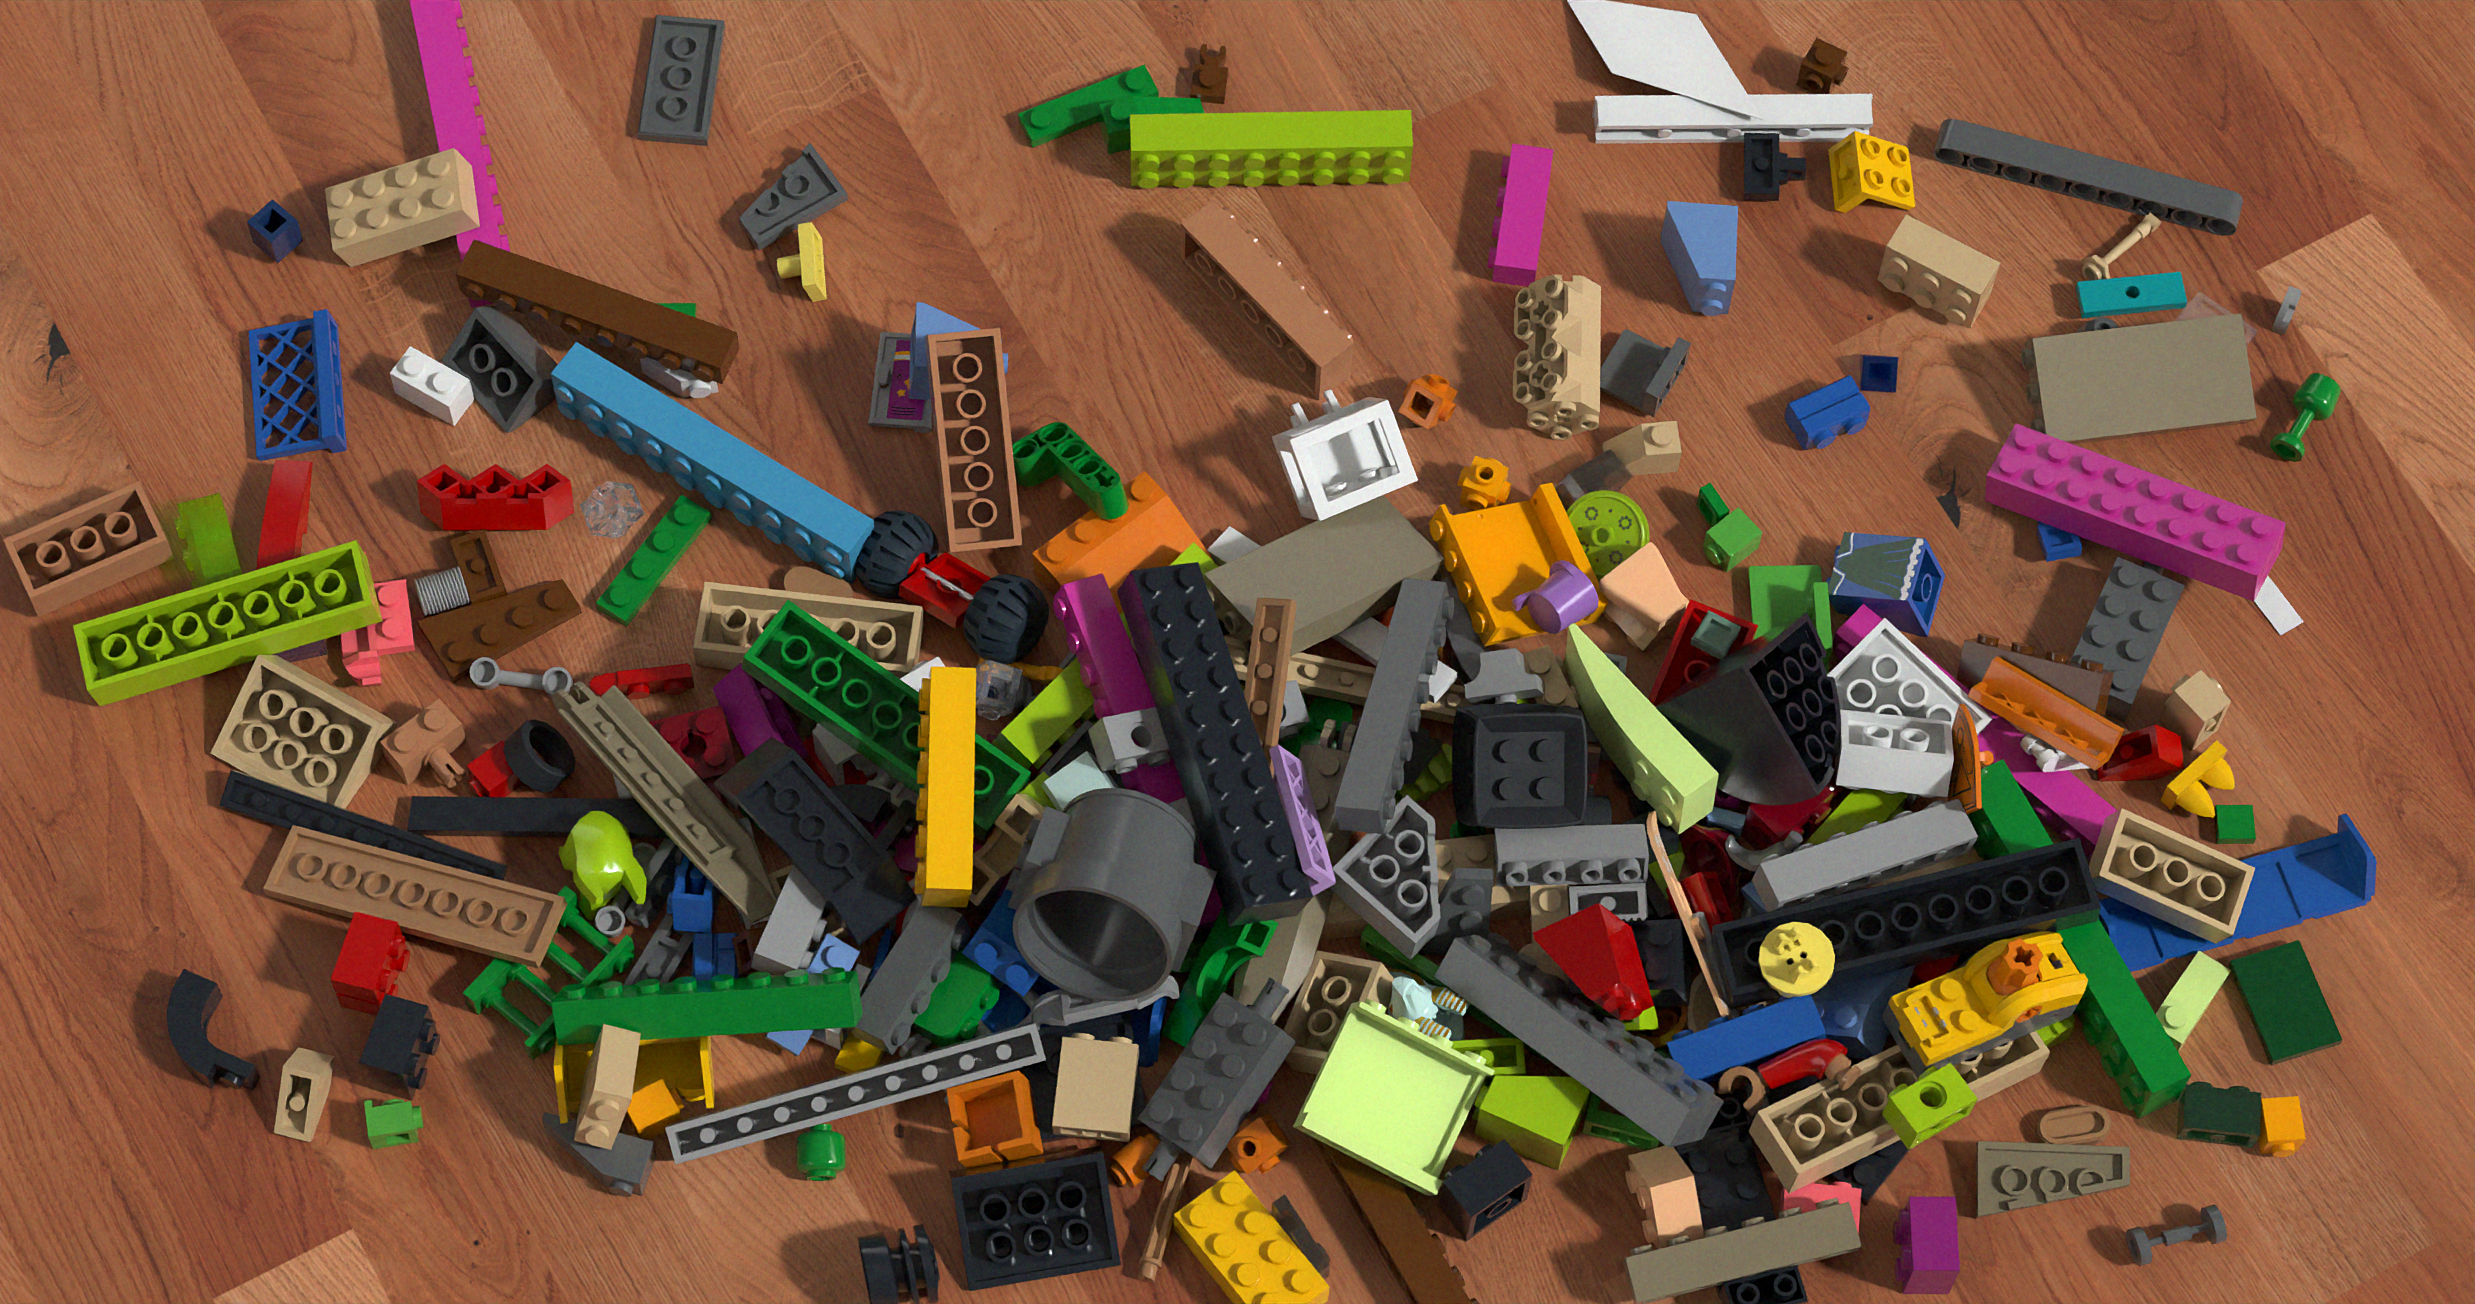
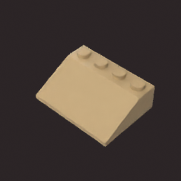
M258 655L211 754L250 776L346 808L382 757L383 750L380 741L393 733L398 723L277 655Z

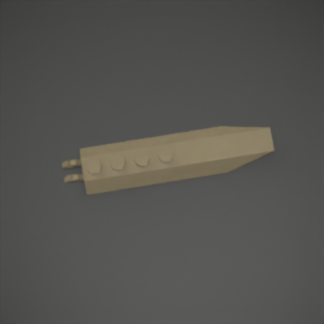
M580 681L570 686V695L563 689L552 694V702L556 710L558 709L557 713L722 894L752 924L771 915L778 898L753 836L625 695L613 685L600 698V696L597 697L586 687V684L584 685Z
M1328 719L1320 736V745L1302 746L1298 759L1302 761L1333 868L1345 856L1352 835V831L1339 829L1334 806L1359 726L1348 725L1344 734L1342 751L1331 748L1337 726L1335 720ZM1327 888L1314 895L1297 916L1274 919L1279 924L1263 957L1250 959L1235 971L1233 998L1244 1006L1253 1004L1269 977L1290 990L1270 1018L1273 1020V1024L1278 1020L1310 972L1334 894L1331 889Z

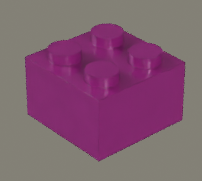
M1909 1196L1905 1208L1899 1210L1898 1221H1895L1893 1225L1894 1244L1900 1245V1258H1896L1895 1262L1896 1281H1902L1903 1294H1949L1960 1272L1956 1197Z

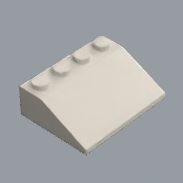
M1886 618L1827 675L1835 679L1840 709L1951 721L1952 730L1959 704H1965L1973 719L1977 736L1993 719L1974 700L1967 697L1968 695ZM1905 793L1908 795L1906 800L1911 805L1920 797L1918 794Z

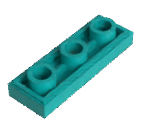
M2181 272L2077 282L2075 287L2082 318L2186 308L2188 303Z

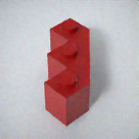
M443 464L416 481L420 513L443 530H548L574 513L571 481L549 464H545L520 481L497 464L492 465L468 481L449 466Z

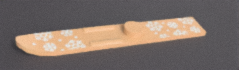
M1656 811L1649 813L1646 821L1647 833L1652 849L1719 1013L1722 1017H1728L1729 1020L1734 1019L1702 942L1703 939L1707 938L1705 929L1698 917L1694 919L1692 917L1693 914L1664 849L1657 825Z

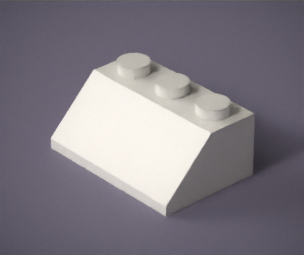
M1840 709L1841 742L1839 754L1836 755L1835 759L1836 785L1853 790L1861 788L1877 789L1890 794L1898 792L1914 793L1926 798L1936 796L1947 797L1954 761L1951 721Z

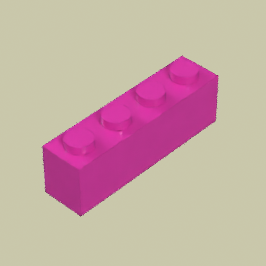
M1512 144L1510 157L1503 156L1500 177H1506L1507 182L1506 187L1499 186L1496 207L1503 208L1502 216H1494L1492 237L1498 238L1497 247H1490L1487 268H1494L1492 282L1526 287L1535 282L1554 149Z

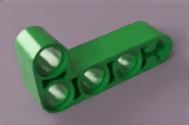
M1063 422L1047 424L1012 444L1015 478L1019 485L1024 487L1035 486L1057 475L1103 519H1116L1124 515L1129 509V503L1119 474L1067 424Z

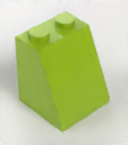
M1495 1076L1490 1087L1482 1086L1474 1105L1476 1109L1472 1119L1477 1121L1475 1134L1497 1144L1505 1139L1515 1152L1558 1171L1586 1112L1592 1091L1573 1077Z

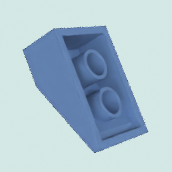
M1916 965L1822 987L1811 994L1826 1031V1039L1837 1041L1848 1048L1846 1057L1868 1059L1881 1053L1890 1032L1881 1017L1891 996L1906 991Z

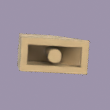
M1677 421L1639 424L1602 443L1607 478L1678 472L1682 451Z
M298 1047L283 1065L274 1128L275 1134L307 1142L312 1141L330 1091L335 1056Z

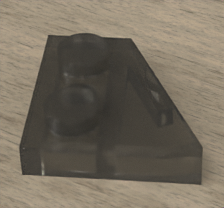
M1284 1194L1272 1203L1271 1215L1325 1280L1329 1275L1330 1257L1323 1246L1314 1241L1304 1222Z

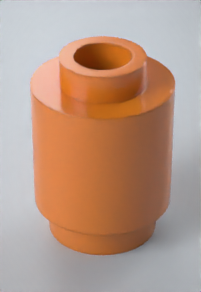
M1151 1133L1146 1134L1144 1137L1137 1136L1110 1157L1112 1166L1109 1168V1171L1121 1186L1127 1184L1134 1188L1151 1175L1141 1168L1159 1144V1141Z

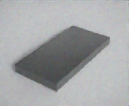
M656 15L638 127V140L708 146L725 33V21Z

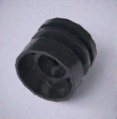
M923 1224L913 1225L915 1243L908 1244L905 1229H897V1247L890 1248L883 1232L858 1237L870 1304H899V1293L905 1291L911 1304H919L917 1289L920 1288L925 1289L928 1304L939 1302L938 1285L940 1275L933 1243L926 1234Z

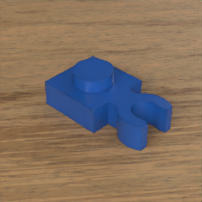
M2037 521L2040 524L2037 525V537L2046 562L2081 555L2082 545L2079 536Z

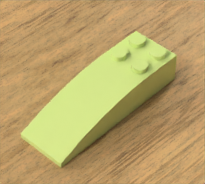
M1575 623L1568 626L1564 666L1571 685L1577 691L1580 706L1592 730L1608 756L1631 784L1634 794L1640 800H1646L1655 809L1656 816L1665 826L1670 825L1678 834H1681L1713 811L1719 773Z

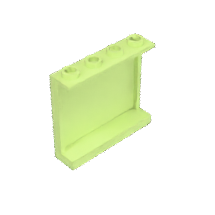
M1366 999L1365 1002L1351 1003L1293 1127L1426 1196L1437 1195L1443 1182L1438 1177L1485 1077L1492 1076L1494 1070L1485 1066L1486 1059L1470 1051H1465L1462 1054L1452 1049L1453 1042L1434 1033L1429 1037L1419 1032L1420 1025L1402 1016H1399L1398 1020L1385 1014L1387 1008L1373 1000Z

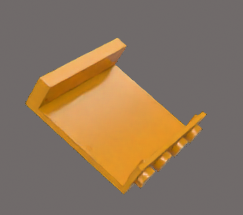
M1553 483L1539 485L1530 500L1457 515L1449 514L1446 505L1442 504L1428 523L1431 537L1437 542L1445 559V568L1451 573L1457 586L1458 596L1465 603L1470 614L1472 627L1479 634L1484 646L1548 633L1536 624L1529 613L1527 605L1521 610L1516 611L1512 608L1511 602L1518 595L1533 591L1549 578L1550 567L1556 561L1564 560L1570 562L1581 570L1593 584L1598 596V608L1595 612L1576 622L1577 626L1596 623L1609 605L1605 595L1599 590L1597 577Z

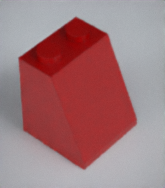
M1596 903L1533 932L1534 940L1582 992L1620 1021L1637 1018L1642 1014V1011L1654 1006L1632 927L1600 903Z

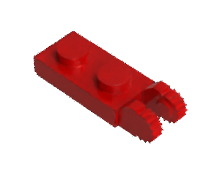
M689 663L605 673L602 676L598 674V676H594L589 681L590 690L597 697L600 696V698L613 685L625 696L628 695L630 699L647 698L650 696V693L654 692L679 695L685 693L686 689L695 688L694 676Z

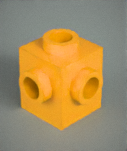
M1475 455L1471 466H1464L1458 479L1457 486L1462 487L1460 505L1477 511L1497 507L1499 502L1505 503L1512 483L1507 481L1509 468L1503 466L1496 459L1481 458Z

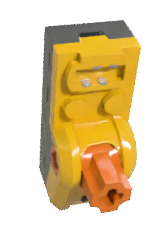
M2041 931L1996 941L1978 951L1971 957L1966 966L1891 996L1881 1018L1917 1078L1931 1067L1936 1066L1937 1069H1940L1949 1063L1954 1066L2072 1016L2084 994L2088 979L2085 974H2080L2061 944L2063 938L2059 933Z

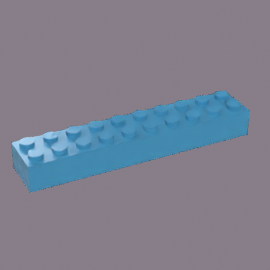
M578 342L572 346L552 371L551 377L557 406L564 416L571 420L579 419L587 424L589 430L599 437H609L625 453L629 455L635 453L645 459L646 463L653 470L659 473L665 471L675 477L676 482L689 491L695 489L700 492L711 505L716 508L724 507L733 512L734 516L744 525L752 526L753 524L763 530L768 539L776 544L784 543L791 547L802 560L806 562L814 561L821 565L827 574L840 580L844 579L850 584H853L856 580L855 565L858 563L857 558L860 551L864 548L863 544L867 537H870L873 533V519Z

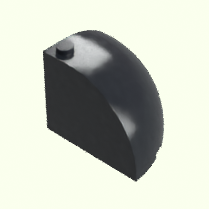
M1807 612L1772 629L1727 655L1686 682L1655 707L1719 773L1717 788L1736 798L1763 805L1799 803L1819 795L1833 775L1834 769L1831 767L1833 756L1839 754L1841 742L1839 698L1834 677L1827 676L1822 658L1827 656L1826 651Z

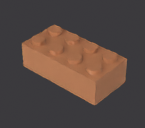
M140 481L3 539L38 617L174 559L168 540Z

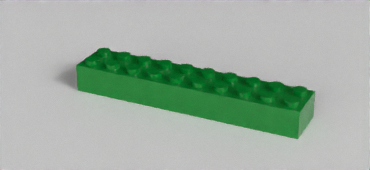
M2002 759L1982 768V808L1967 814L1978 835L1973 847L1979 857L1989 860L2052 845V840L2004 760ZM2097 919V922L2056 931L2055 933H2059L2063 938L2061 944L2080 974H2085L2088 979L2084 994L2073 1014H2077L2083 1024L2082 1031L2087 1042L2091 1046L2095 1045L2102 1056L2101 1064L2104 1071L2110 1078L2114 1077L2118 1083L2124 1105L2129 1110L2133 1109L2138 1119L2177 1101L2190 1079L2191 1073L2099 919Z

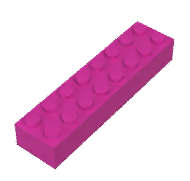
M2015 424L1986 476V502L2251 601H2255L2283 545L2286 522L2019 424Z

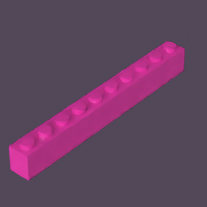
M409 0L439 152L455 148L472 165L480 227L456 235L461 263L474 239L510 252L507 234L500 235L498 228L500 225H505L501 204L494 205L492 196L499 195L495 174L488 175L486 166L493 165L489 144L482 145L480 136L487 135L483 114L476 116L474 109L476 106H481L477 85L470 86L468 77L475 76L471 56L464 57L462 48L469 47L465 27L458 28L456 20L463 18L460 0ZM469 298L471 308L493 304L483 299L477 301Z
M1103 573L1064 584L1053 597L1054 612L1057 618L1064 623L1067 631L1068 647L1078 658L1081 666V679L1083 684L1090 688L1094 698V711L1098 720L1103 717L1154 708L1155 704ZM1131 737L1133 742L1140 747L1139 742L1134 737ZM1173 758L1168 763L1157 767H1149L1148 763L1139 764L1136 769L1121 774L1122 782L1127 789L1150 795L1166 804L1186 797ZM1199 840L1201 846L1200 865L1210 869L1201 840ZM1213 882L1196 933L1211 929L1223 906L1215 882Z
M1863 604L1835 632L1832 642L1833 650L1840 661L1883 620L1866 605ZM1929 658L1957 686H1959L1967 695L1969 694L1970 690L1968 688H1966L1952 675L1945 671L1941 666H1939L1936 662ZM1977 703L1993 718L1977 736L1979 751L1988 750L1992 752L1994 761L1991 764L2002 759L2004 760L2042 825L2049 826L2058 833L2062 842L2080 838L2084 854L2090 863L2105 818L2117 810L2068 770L2043 772L2036 764V757L2028 755L2020 746L2025 735L2006 719Z

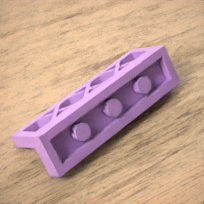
M1276 745L1269 749L1274 766L1273 781L1296 845L1302 870L1306 874L1314 896L1334 885L1336 879L1303 763L1280 745Z

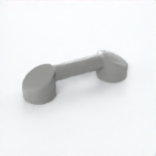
M487 657L475 660L470 667L472 681L484 690H491L502 684L545 690L550 697H553L552 694L561 689L569 693L570 686H573V679L570 673L562 667H552L544 675L500 670L497 663Z
M639 843L632 847L633 857L642 867L643 871L657 851L648 843ZM623 885L611 906L601 908L594 920L595 929L606 938L619 936L625 925L623 913L632 897Z

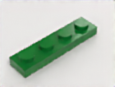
M681 494L597 600V609L627 627L712 519L711 512Z

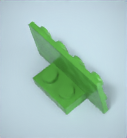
M1819 565L1750 566L1748 579L1752 623L1758 625L1755 639L1807 612L1826 651L1827 656L1823 657L1822 661L1828 675V663L1833 650L1828 582H1822L1821 567Z

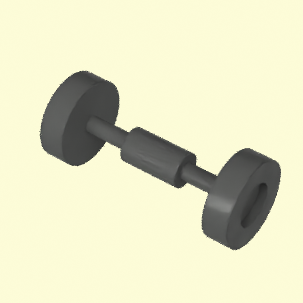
M2215 1204L2202 1207V1224L2189 1227L2186 1224L2161 1232V1236L2149 1240L2140 1226L2128 1229L2126 1231V1240L2133 1261L2137 1266L2149 1264L2152 1262V1246L2162 1243L2165 1246L2190 1240L2193 1234L2205 1231L2207 1238L2212 1244L2226 1241V1225L2219 1208Z

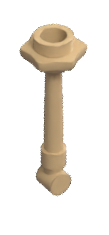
M2149 213L2141 223L2132 229V232L2103 258L2097 255L2082 258V273L2088 281L2110 279L2108 265L2138 240L2146 237L2150 231L2154 232L2160 226L2161 221L2152 213Z

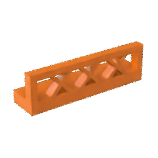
M1998 656L1992 659L1982 681L1973 686L1967 696L2093 770H2097L2109 761L2125 730Z

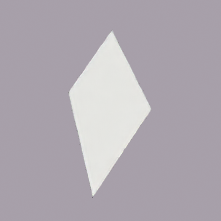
M1567 0L1611 73L1764 120L1697 14L1607 0Z

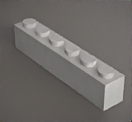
M1959 799L1946 803L1944 800H1938L1916 813L1905 811L1896 815L1891 821L1879 824L1878 821L1871 822L1863 826L1858 832L1849 835L1841 832L1831 836L1826 842L1815 846L1812 843L1801 845L1791 854L1781 857L1779 854L1770 855L1760 861L1752 882L1767 912L1843 895L1967 854L1977 840L1978 835Z

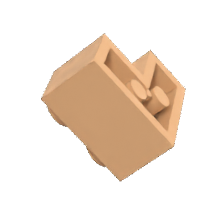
M1662 1146L1629 1155L1630 1171L1625 1172L1626 1181L1632 1194L1637 1193L1642 1210L1646 1209L1647 1220L1642 1221V1226L1647 1242H1653L1657 1249L1668 1247L1667 1240L1685 1235H1689L1690 1241L1705 1238L1694 1175L1674 1147Z

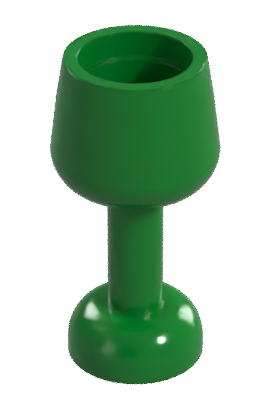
M2312 373L2294 393L2293 403L2299 415L2288 433H2278L2271 439L2270 447L2277 455L2292 462L2302 460L2305 454V446L2301 438L2311 421L2328 419L2333 414L2338 402L2341 388L2333 379L2320 373Z

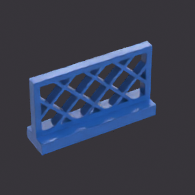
M327 309L314 311V318L249 330L256 457L259 461L330 448L333 453L347 451L338 324ZM311 330L312 338L303 349L292 343L299 332ZM274 337L280 342L267 356L260 351L259 340ZM289 347L298 355L287 368H284L275 361ZM306 359L313 364L314 370L303 381L293 373ZM270 366H273L282 374L269 388L262 383V376ZM290 378L300 386L287 400L277 392ZM309 391L316 396V402L305 412L297 407L296 404ZM274 397L284 405L271 419L264 414V407ZM293 410L302 418L291 431H288L279 424ZM311 422L318 427V439L303 441L298 438V435ZM275 429L286 436L278 446L266 448V439Z

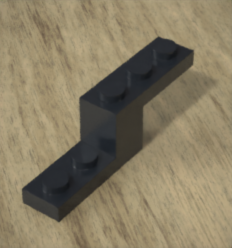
M1614 764V769H1611L1612 779L1619 790L1624 788L1629 797V808L1635 817L1619 825H1645L1649 853L1648 865L1657 861L1648 837L1646 821L1649 813L1655 811V809L1646 800L1642 801L1634 794L1631 784ZM1657 817V825L1667 856L1673 855L1678 852L1679 834L1670 825L1665 826ZM1648 869L1646 882L1648 917L1645 921L1673 919L1674 912Z

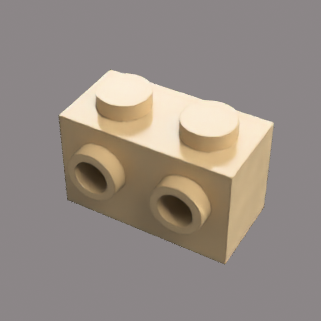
M1549 644L1524 653L1526 672L1538 675L1545 685V695L1526 698L1529 704H1545L1557 707L1567 705L1578 709L1580 701L1577 691L1573 685L1568 686L1564 677L1566 675L1564 663L1559 655L1554 656Z
M2202 670L2198 671L2191 678L2188 675H2184L2172 686L2173 694L2164 703L2167 708L2161 719L2171 732L2181 736V742L2190 751L2194 750L2218 730L2231 703V700L2223 693V689L2218 681L2208 677Z

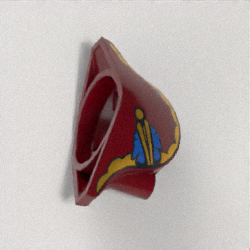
M1695 823L1679 834V840L1687 864L1693 875L1698 872H1716L1730 907L1739 900L1740 886L1749 882L1751 875L1747 869L1738 865L1729 856L1725 843L1728 836L1733 835L1735 841L1740 846H1744L1733 833L1726 829L1705 827Z

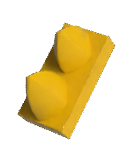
M2216 740L2167 785L2161 801L2170 810L2178 804L2193 814L2213 818L2215 816L2213 802L2201 782L2203 781L2217 789H2234V775L2230 766L2224 760L2227 749Z

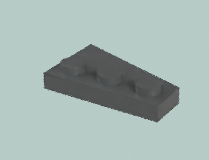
M811 143L802 150V155L793 165L789 164L782 171L781 178L770 189H766L739 218L740 226L758 251L798 229V224L810 222L848 200L847 192Z
M1454 869L1438 897L1441 918L1436 934L1418 954L1445 956L1455 938L1489 933L1493 869Z

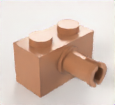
M440 698L380 741L386 761L407 785L431 768L443 779L448 788L457 785L453 780L454 778L461 782L466 776V771L450 755L467 742L463 726Z

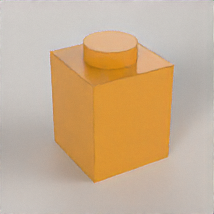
M660 1079L632 1094V1099L625 1115L637 1137L650 1140L665 1132V1127L668 1124L681 1121L679 1110L684 1108V1105L676 1089L673 1087L668 1090L663 1079Z
M2299 1096L2261 1098L2254 1110L2260 1153H2273L2274 1157L2294 1155L2306 1140Z

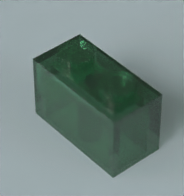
M2201 1081L2186 1084L2178 1100L2177 1139L2253 1148L2260 1136L2261 1093L2250 1092V1089L2244 1086H2231L2228 1089L2213 1087L2212 1084Z

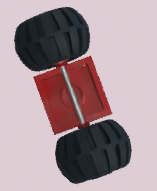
M902 510L887 511L874 518L873 533L870 537H867L863 544L864 548L860 551L857 558L858 563L855 565L859 581L869 592L886 599L904 598L916 606H922L923 610L953 628H957L963 623L964 636L969 646L981 658L993 663L1012 664L1019 662L1036 647L1048 623L1049 605L1043 592L1032 581L1013 574L998 575L991 578L946 551L937 557V537L930 525L914 513Z

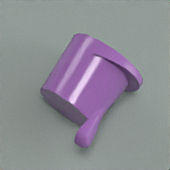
M1560 560L1553 563L1550 567L1549 578L1537 589L1515 597L1511 602V606L1516 611H1519L1527 605L1529 613L1536 624L1544 631L1556 634L1568 628L1572 623H1576L1595 612L1598 608V596L1593 584L1581 570L1570 562Z

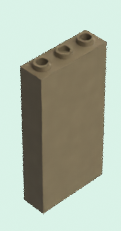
M2242 313L2037 337L2027 341L2025 348L2021 351L2022 365L2025 370L2028 369L2030 383L2026 386L2027 400L2029 405L2034 406L2035 418L2031 421V429L2071 444L2246 424L2257 419Z
M1382 495L1324 520L1315 521L1204 574V581L1216 615L1224 623L1227 631L1234 634L1245 645L1249 654L1257 597L1292 599L1297 602L1290 656L1394 607L1404 578L1441 582L1445 559Z

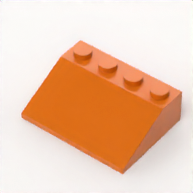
M1145 471L1123 486L1129 503V509L1124 515L1116 519L1107 520L1099 517L1091 509L1032 553L1034 574L1054 595L1064 584L1103 573L1119 615L1123 612L1117 590L1131 571L1170 566L1193 542L1213 561L1214 559L1169 496Z

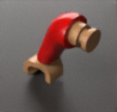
M1821 1038L1809 1040L1757 1066V1072L1741 1066L1729 1069L1718 1083L1717 1092L1719 1094H1732L1740 1085L1751 1084L1753 1092L1743 1104V1107L1753 1116L1765 1101V1088L1770 1087L1772 1090L1802 1078L1816 1076L1819 1080H1823L1826 1077L1832 1082L1838 1080V1087L1845 1091L1857 1080L1861 1069L1857 1066H1850L1851 1060L1846 1057L1848 1048L1843 1044Z

